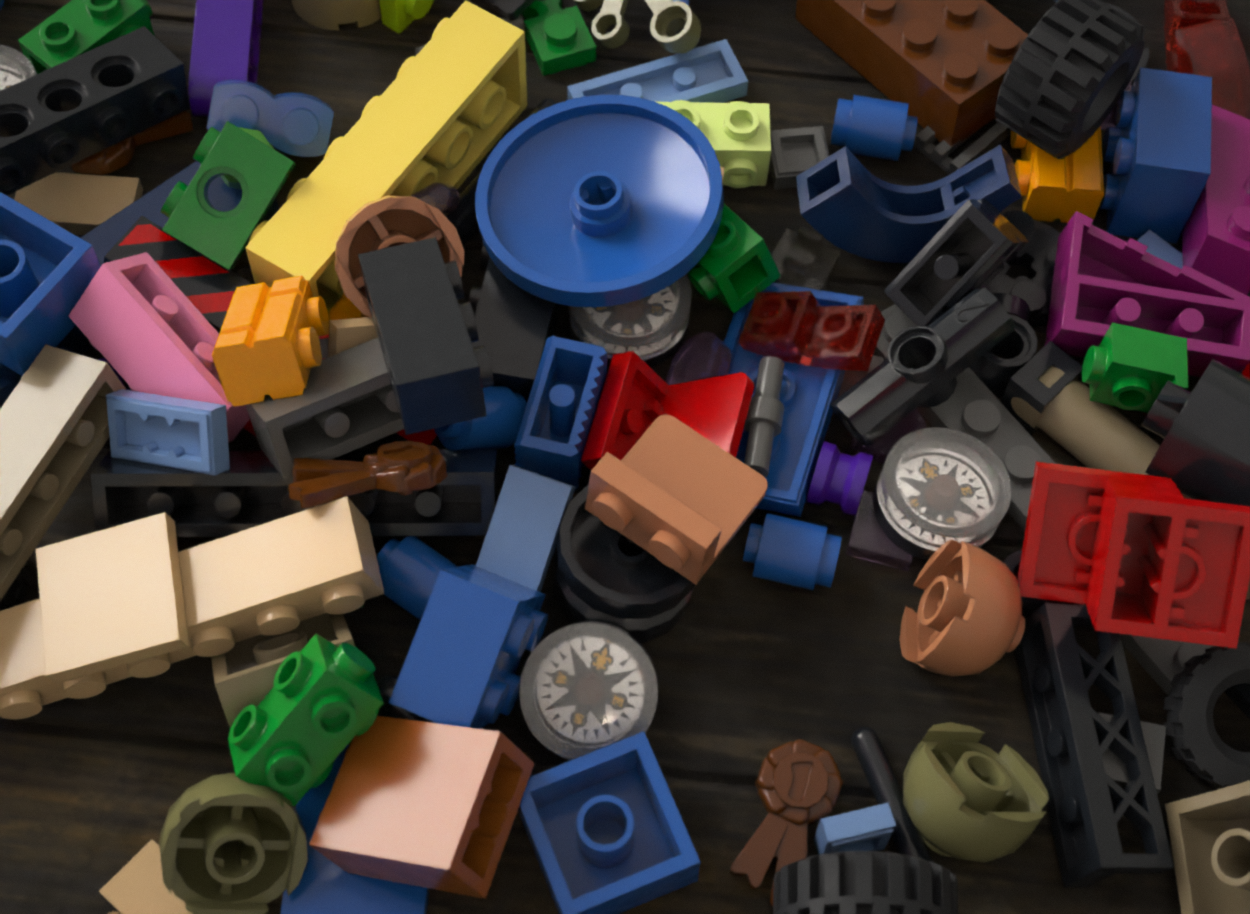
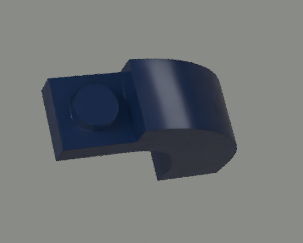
M1001 145L950 175L923 185H895L875 177L846 146L796 176L800 214L822 237L848 253L862 258L890 263H910L968 199H986L1001 212L1008 205L1022 198L1013 159Z

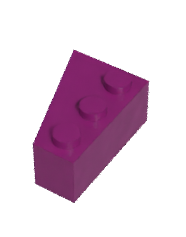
M1212 104L1211 174L1182 231L1183 266L1185 264L1248 295L1250 291V119Z
M1075 211L1058 237L1045 345L1052 341L1068 355L1085 358L1091 345L1099 346L1113 322L1187 338L1189 376L1202 377L1212 359L1237 372L1250 363L1249 296L1185 264L1180 269L1146 252L1148 246L1132 238H1129L1126 242L1092 225L1094 219Z

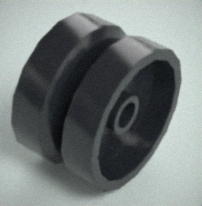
M588 484L569 502L559 527L557 549L552 566L553 594L565 617L572 623L580 621L607 622L631 633L641 644L667 634L685 615L695 584L674 569L661 563L652 554L618 531L608 527L596 516L585 510Z

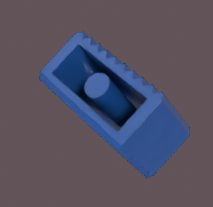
M556 336L547 338L514 444L516 466L575 486V490L579 488V478L582 477V467L585 466L581 462V458L607 377V352L602 346Z

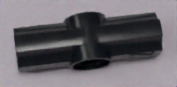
M985 287L974 289L928 327L914 326L899 332L890 342L887 350L888 358L830 404L835 416L861 446L869 447L916 408L934 407L947 401L955 391L957 376L1015 330L1012 317L1005 311L999 300Z

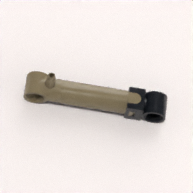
M1009 314L1012 317L1015 330L970 365L971 370L997 398L1002 397L1001 403L1031 436L1040 428L1087 468L1148 475L1145 471L1159 449L1160 444L1111 405L1089 401L1090 388L1079 380L1083 366L1052 341L1047 343L1035 355L1038 340L1034 329L1027 321L1016 315ZM993 353L1002 354L1008 359L999 358ZM1182 494L1184 498L1191 499L1188 496ZM1250 579L1246 600L1250 599Z

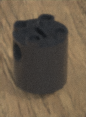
M1212 359L1192 393L1168 380L1141 426L1164 438L1145 473L1151 476L1172 478L1179 491L1194 500L1250 506V378Z

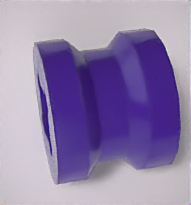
M824 441L806 502L818 506L826 501L839 505L843 513L856 516L873 455L860 452L851 456L841 453L836 444Z

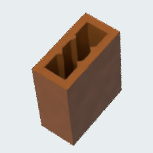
M377 716L372 726L364 734L355 736L347 747L343 763L327 802L319 815L317 826L309 845L350 874L486 899L535 763L500 731Z

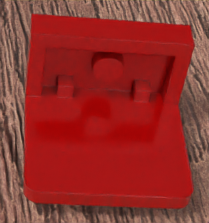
M634 351L614 354L581 462L592 470L606 452L621 461L655 419L661 415L675 417L736 458L754 390V382L745 373L739 372L668 385Z

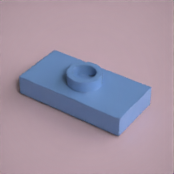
M125 389L106 394L112 458L215 476L230 469L226 405Z

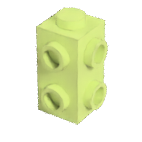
M685 100L657 102L689 119L709 140L720 166L724 167L723 185L732 188L766 186L771 156L769 103H747L743 101L704 103Z

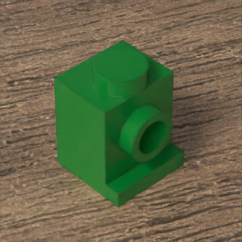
M1112 322L1099 346L1091 345L1083 362L1082 381L1083 383L1090 384L1089 401L1117 406L1124 410L1148 413L1168 380L1188 390L1187 338Z

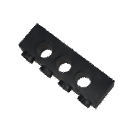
M143 26L1 90L0 192L5 195L12 194L190 109L183 63Z

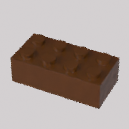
M797 0L795 19L891 101L908 103V115L918 117V124L923 128L930 127L935 132V138L940 142L944 140L950 147L960 139H962L961 142L996 118L995 108L1000 86L1013 58L1028 36L1027 33L985 0Z

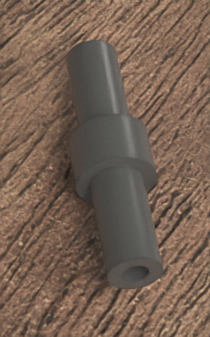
M772 356L763 357L760 360L755 394L751 398L744 429L748 432L744 463L764 477H767L769 473L773 440L775 436L781 433L785 409L783 403L779 401L785 364L781 359Z

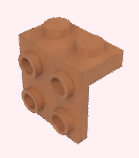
M661 415L655 419L621 461L606 452L590 473L585 510L596 516L608 527L618 531L652 554L667 567L674 569L694 584H697L765 497L768 483L763 475L675 417Z

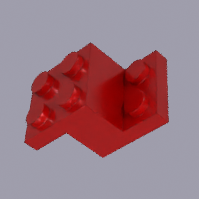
M1036 461L1017 580L1021 597L1086 605L1094 630L1237 649L1250 579V506L1186 499L1172 478Z

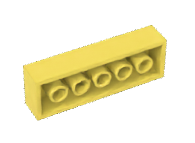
M465 1L450 18L442 19L436 26L431 40L416 57L411 56L405 60L398 71L396 79L381 96L373 97L366 104L361 118L344 137L336 138L330 144L324 160L308 178H302L294 184L286 202L269 221L261 222L254 229L245 249L255 284L265 282L268 287H272L274 280L302 275L306 281L309 280L313 297L321 296L329 312L344 293L335 271V244L346 220L365 203L393 195L413 196L440 210L527 107L525 31L468 1Z

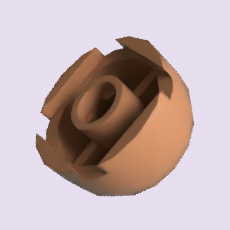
M388 195L365 203L346 220L335 244V271L345 296L362 314L372 318L358 254L436 237L444 263L455 260L461 277L462 265L464 266V249L456 227L437 207L413 196Z
M949 540L942 544L930 556L913 585L924 590L917 613L913 608L905 606L899 638L902 656L906 660L918 664L921 668L950 677L979 674L998 662L1006 652H1012L1022 639L1025 630V619L1022 616L1020 589L1016 577L1007 565L982 548L963 541L959 543L955 540Z

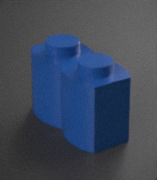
M225 80L216 83L213 87L206 128L209 130L213 127L221 132L228 121L237 127L261 131L273 147L284 153L299 157H315L326 154L334 111L321 99L308 94L288 92L274 96L264 87L249 81Z

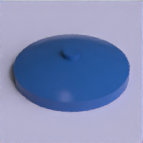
M605 94L574 98L549 106L523 120L509 131L489 154L479 175L475 192V211L484 246L496 267L510 281L528 293L547 301L575 307H607L625 304L655 294L672 285L700 261L713 243L719 230L724 206L720 164L713 147L701 130L689 119L665 105L626 95Z

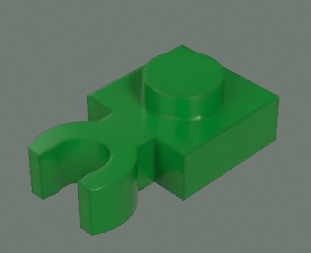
M535 0L522 13L526 18L524 20L525 37L543 76L596 61V45L577 5L563 9V0Z

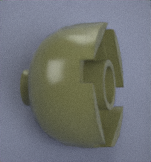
M952 722L933 725L912 753L904 771L903 804L926 845L936 853L976 862L996 860L1015 852L1029 838L1046 813L1042 812V809L1049 800L1048 791L1037 772L1015 750L1005 744L998 754L991 748L979 743L985 732L972 726Z
M235 772L212 775L189 787L169 808L159 840L163 883L170 894L172 890L175 896L185 902L186 910L192 914H264L269 911V902L278 898L285 890H287L289 896L299 885L308 861L305 829L291 801L270 787L247 783L237 778Z

